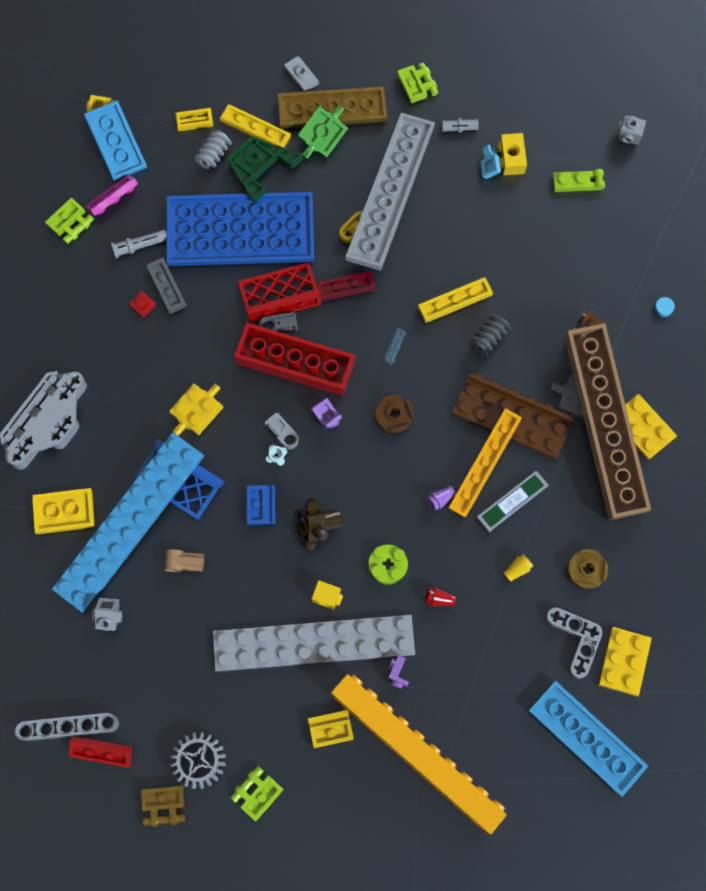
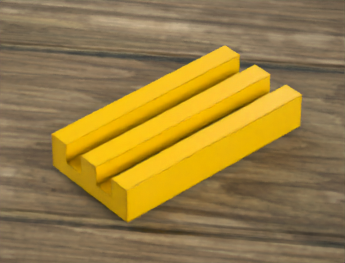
M211 108L175 113L178 132L213 127Z

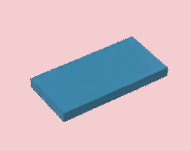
M117 100L84 113L114 181L147 168Z

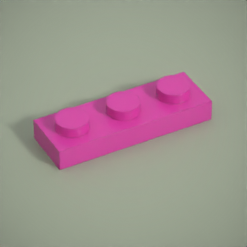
M127 175L85 207L94 216L100 215L106 210L107 206L117 203L122 195L133 191L134 186L138 183L134 177Z

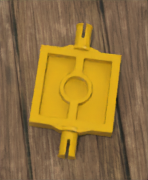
M214 383L207 392L193 384L169 411L179 421V424L172 432L179 436L186 428L199 436L223 409L222 404L213 397L221 388Z

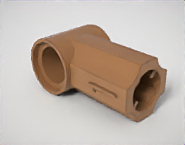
M166 550L165 571L203 572L204 554Z

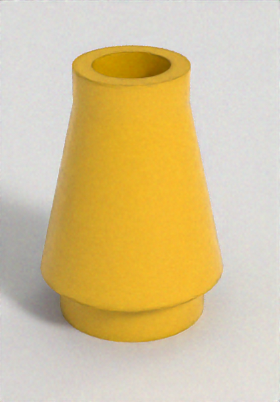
M522 554L520 557L517 556L504 572V575L512 582L514 579L531 571L530 568L533 565Z

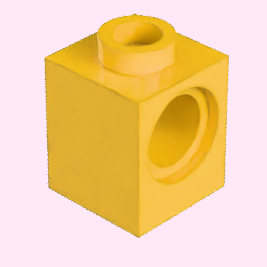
M318 581L312 602L335 610L336 605L340 606L343 595L340 594L341 588Z

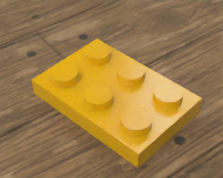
M639 394L625 404L636 449L647 461L677 437Z
M91 488L32 495L35 534L95 527Z
M612 627L598 686L638 697L652 638Z

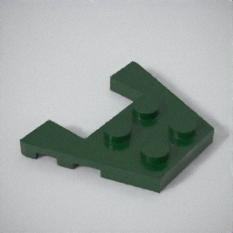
M251 136L227 158V163L252 201L256 203L266 194V189L255 180L276 160L279 159L293 169L303 160V155L298 152L296 154L289 152V149L284 147H275L270 142Z

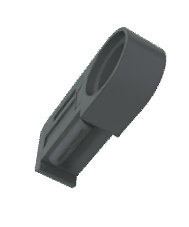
M294 312L266 316L260 321V327H263L265 322L273 323L274 326L271 330L277 332L298 330L296 314Z

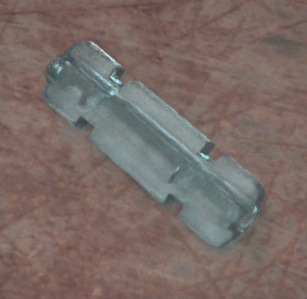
M396 329L384 357L385 362L389 364L394 363L395 355H397L405 336L404 330Z

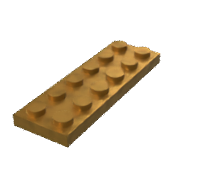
M384 87L278 93L281 129L304 127L319 106L331 113L334 112L338 105L343 107L344 110L338 118L344 125L387 122Z

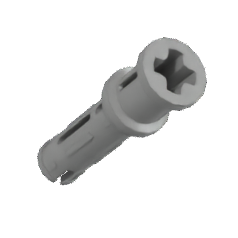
M165 229L132 240L131 238H126L122 242H112L111 245L117 259L120 255L133 254L137 249L167 241V234Z

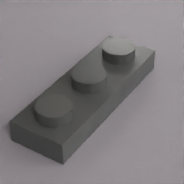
M161 258L147 264V269L169 314L187 307L164 259Z

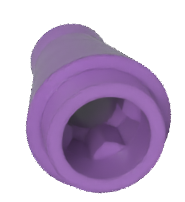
M448 486L442 490L430 493L429 497L426 498V502L433 511L441 510L456 496V493L451 486Z

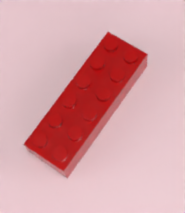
M250 323L245 325L234 356L237 365L340 396H344L355 363L354 354Z

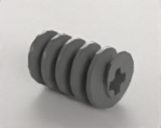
M491 315L484 326H481L480 331L476 332L475 336L471 338L472 346L479 354L487 357L488 353L485 350L491 352L493 350L491 345L496 346V340H502L500 334L506 335L505 329L510 330V325L503 318Z

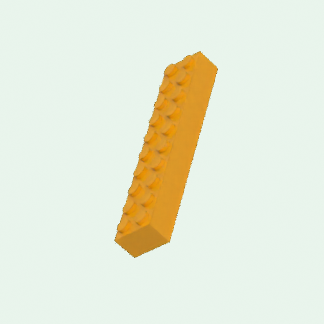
M347 674L331 692V696L483 832L491 835L507 815L503 812L505 808L498 801H491L487 798L489 794L481 786L475 787L471 783L472 778L465 772L459 773L455 769L457 765L449 758L443 759L439 755L441 751L432 743L427 745L423 741L425 737L420 732L410 730L407 727L409 723L403 717L399 716L397 718L393 715V709L387 703L381 704L376 700L378 696L369 688L366 691L361 686L362 681L355 675L350 677Z

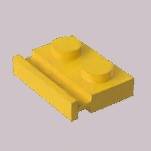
M348 710L308 718L314 748L354 740Z

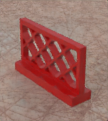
M309 262L238 281L250 324L259 322L266 316L292 313L321 305L320 292ZM307 269L308 274L305 278L297 275L299 271ZM288 275L290 279L285 283L279 280L280 277ZM294 279L302 282L298 288L290 285ZM270 280L273 282L268 288L261 285L263 281ZM251 284L255 288L250 293L244 290L243 286ZM276 284L284 286L281 293L273 290ZM305 284L313 287V290L305 292L302 288ZM259 288L266 291L263 298L255 295ZM287 289L295 291L293 296L288 297L284 295ZM270 293L277 296V299L274 301L266 300ZM252 298L260 301L258 305L249 307V302Z

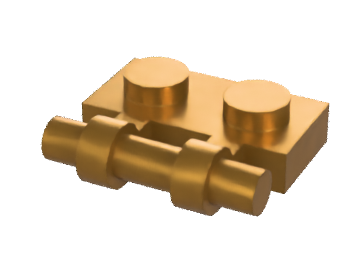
M184 786L141 790L142 811L151 810V817L143 818V826L152 825V828L159 827L161 824L173 826L186 821L185 814H177L176 809L185 807ZM169 809L170 815L158 816V810Z

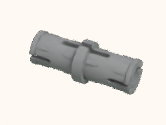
M458 118V120H442V132L458 131V133H462V131L478 130V119L462 120V118Z

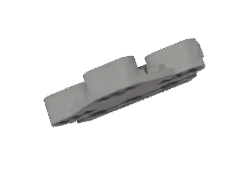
M57 371L46 373L0 433L1 444L4 446L7 463L18 470H22L30 464L39 451L51 447L62 449L69 443L79 429V422L76 419L77 401L87 388L86 381L80 373L75 371L59 374ZM57 379H60L59 382L56 384V387H58V389L54 388L52 385L56 382ZM47 394L48 396L45 398V400H44V401L42 402V404L39 406L42 410L38 409L36 406L40 403V401L43 399V397ZM31 415L32 417L29 419V421H28V422L25 424V426L23 427V429L26 430V431L24 432L23 430L20 429V427L23 425V423L26 421V419ZM13 436H14L15 439H14V440L12 441V443L8 446V442H9V441L13 438Z

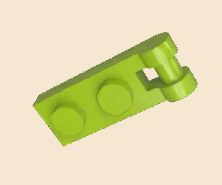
M603 169L553 173L554 192L602 190L605 188V181L602 179L604 176Z

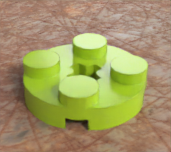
M382 545L377 547L371 554L368 566L375 580L379 583L390 585L404 577L408 568V561L404 551L397 546ZM387 560H391V563H394V566H391L389 570L382 564Z

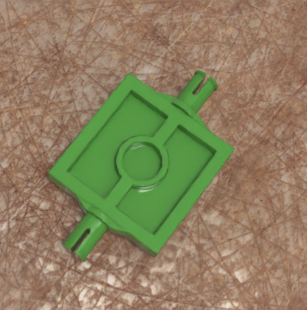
M338 105L333 113L327 112L320 106L317 108L298 134L308 145L302 154L305 158L309 159L313 151L320 152L326 158L329 156L348 130V127L342 124L338 118L344 110L343 107Z

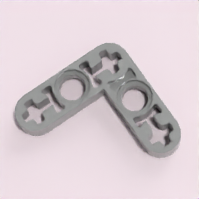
M552 608L546 614L547 623L580 638L569 671L572 677L581 679L590 670L602 637V628L600 625L560 608ZM555 612H557L559 618L564 619L565 616H567L568 618L566 619L564 626H562L561 624L563 623V621L557 620L556 622H554L553 617H551L550 615H553ZM574 619L579 622L578 630L570 629V620ZM584 624H586V629L591 630L595 628V632L598 634L590 637V632L583 631V634H581L580 631L583 629ZM582 646L590 647V656L586 657L581 654ZM577 657L588 661V663L583 662L581 669L584 670V673L581 672L579 675L576 674L577 670L574 669V666H579L581 661L577 660Z

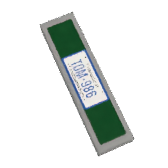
M535 471L477 516V520L490 533L549 485Z

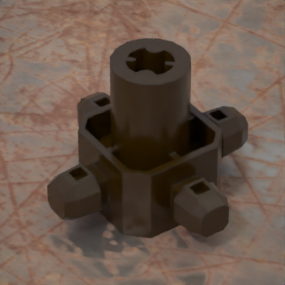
M314 498L307 499L305 508L294 511L295 531L297 536L303 540L307 551L314 550L316 541L326 540L328 530L340 528L342 525V518L337 509L322 512Z

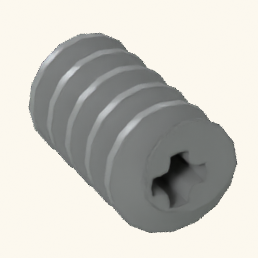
M213 129L210 137L206 139V143L202 145L194 159L205 169H210V166L215 168L217 165L214 161H220L218 156L222 157L224 155L223 151L228 149L226 145H231L232 142L223 132Z

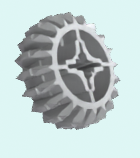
M195 732L192 733V740H190L188 735H185L186 743L184 744L183 741L179 740L178 744L182 747L180 749L177 747L173 748L174 751L178 752L177 756H170L171 759H176V763H171L170 766L178 768L173 771V775L180 773L181 775L177 781L181 782L185 778V787L191 781L192 789H196L197 783H199L200 789H204L205 781L208 786H211V778L215 781L219 780L215 775L216 772L223 774V771L218 768L219 765L226 766L225 762H220V758H225L226 754H219L224 748L223 746L216 748L215 746L219 741L216 739L211 743L212 735L210 734L206 740L204 739L205 733L203 732L200 733L199 738H197ZM203 743L196 753L192 754L186 751L193 744ZM208 747L214 753V765L206 759ZM198 755H201V760L204 763H206L207 766L204 764H198V766L196 767V762L189 756L198 757ZM182 757L190 761L188 774L183 769ZM204 767L211 770L209 774L202 778H193L200 768Z

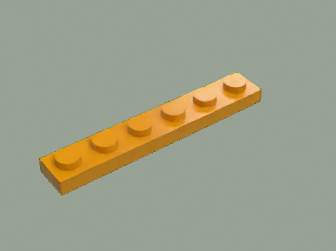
M505 408L448 509L466 518L522 417Z

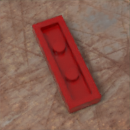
M72 736L69 757L129 768L132 759V747Z

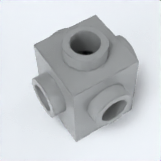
M625 115L623 122L619 121L616 132H619L618 140L638 145L643 135L646 120Z
M99 598L96 608L93 609L92 613L95 629L105 631L116 630L118 623L122 621L123 615L122 611H119V599Z

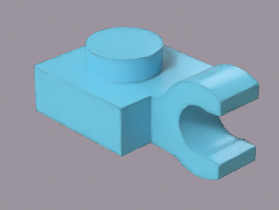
M490 145L483 147L485 159L481 160L482 177L486 179L501 172L496 148L491 149Z

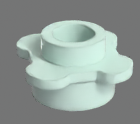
M271 445L269 447V455L266 457L267 462H274L279 466L283 465L287 449Z

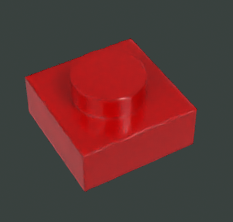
M144 292L138 294L129 303L130 307L142 318L156 306L155 302Z

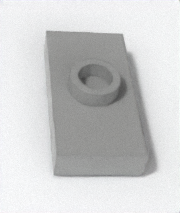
M299 56L284 64L285 70L303 92H308L319 85L318 79Z

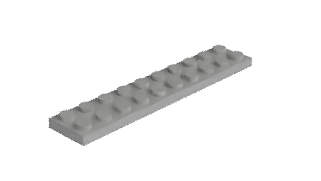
M404 113L400 114L346 254V261L382 270L432 135L435 122Z
M412 615L213 631L216 672L398 657V655L402 657L415 656Z

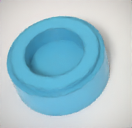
M667 297L660 298L655 304L656 313L662 317L671 315L675 308L674 302Z

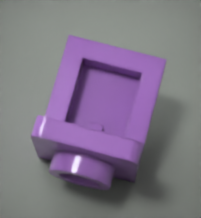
M326 397L310 408L322 427L325 428L335 427L342 418L341 414L336 412Z
M398 655L397 659L392 658L388 670L391 673L388 680L391 681V685L402 689V686L407 687L409 682L398 677L406 659Z

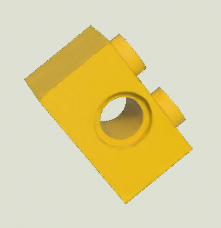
M523 133L502 134L500 142H497V151L501 153V158L499 159L503 175L525 174L527 161Z

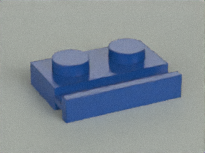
M275 485L247 486V525H276Z

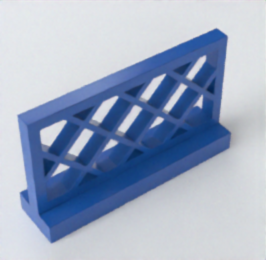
M157 439L154 449L135 476V480L160 450L164 442ZM197 465L191 473L195 476L196 484L186 486L184 482L183 487L178 490H184L185 501L177 502L173 497L170 502L199 520L225 481L202 466ZM208 484L213 488L209 495H201L200 486ZM197 487L199 497L188 499L187 489ZM200 500L201 508L196 514L191 511L189 502Z

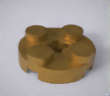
M584 549L570 559L568 575L571 582L578 587L593 589L600 586L607 578L608 564L599 552ZM589 564L593 572L586 574L583 571V567Z

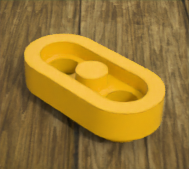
M363 211L356 212L340 228V239L343 242L351 243ZM350 233L352 236L347 237L346 234Z

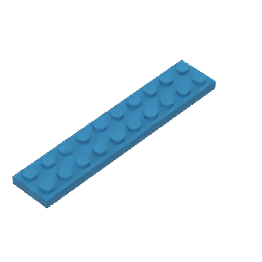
M172 433L52 590L79 611L85 613L204 458V455L175 433Z

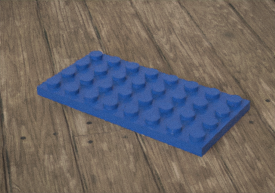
M312 192L266 193L256 203L252 201L248 194L167 196L168 266L315 262Z

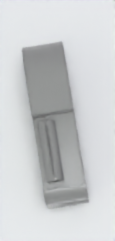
M275 413L265 421V426H268L278 436L277 440L283 447L294 449L298 445V435L278 413ZM288 435L295 437V442L291 445L284 442L285 437Z

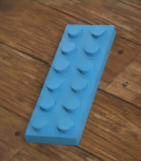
M554 681L528 710L620 797H623L648 767L644 761L557 681Z

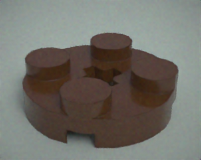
M398 395L384 397L379 402L375 413L378 425L386 433L405 431L411 425L414 415L411 403ZM392 410L400 413L397 415V418L390 417Z

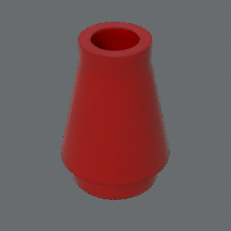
M436 587L428 588L425 597V603L430 606L453 607L456 600L455 595Z

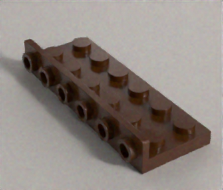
M469 373L454 406L452 415L492 432L506 408L522 417L510 440L557 460L575 418L571 417L567 412L554 410L549 404L538 403L533 397L522 396L514 389H506L496 381L490 382L480 374Z

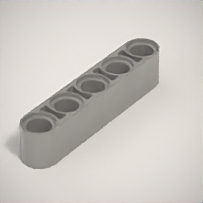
M100 713L23 721L16 726L15 734L20 740L36 741L112 733L119 727V720L113 714ZM111 717L113 725L106 729L104 721L106 718ZM90 719L92 721V728L86 731L83 725L86 720ZM70 721L72 729L65 733L63 726L66 722ZM46 724H50L51 732L45 735L43 727ZM29 726L31 732L27 737H24L23 729Z

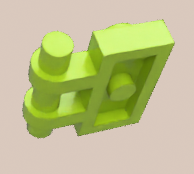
M424 63L418 65L419 70L417 71L414 65L397 71V76L410 103L427 98L426 91H430L432 96L438 94L437 84L432 80L431 72ZM420 78H424L426 83L422 84Z
M70 198L45 223L58 236L65 232L67 235L63 238V241L69 244L72 240L75 241L78 238V234L81 231L90 227V223L94 218L90 214L83 218L84 208ZM77 221L79 224L72 230L70 226Z
M259 766L253 772H249L248 778L241 786L238 785L234 789L235 793L230 797L235 803L241 797L246 800L240 808L255 822L284 790L269 775L262 781L259 777L264 771ZM255 783L259 787L250 796L246 791Z

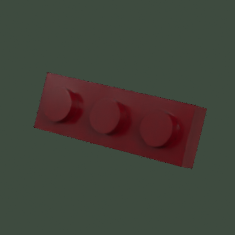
M371 271L317 282L321 301L375 291Z

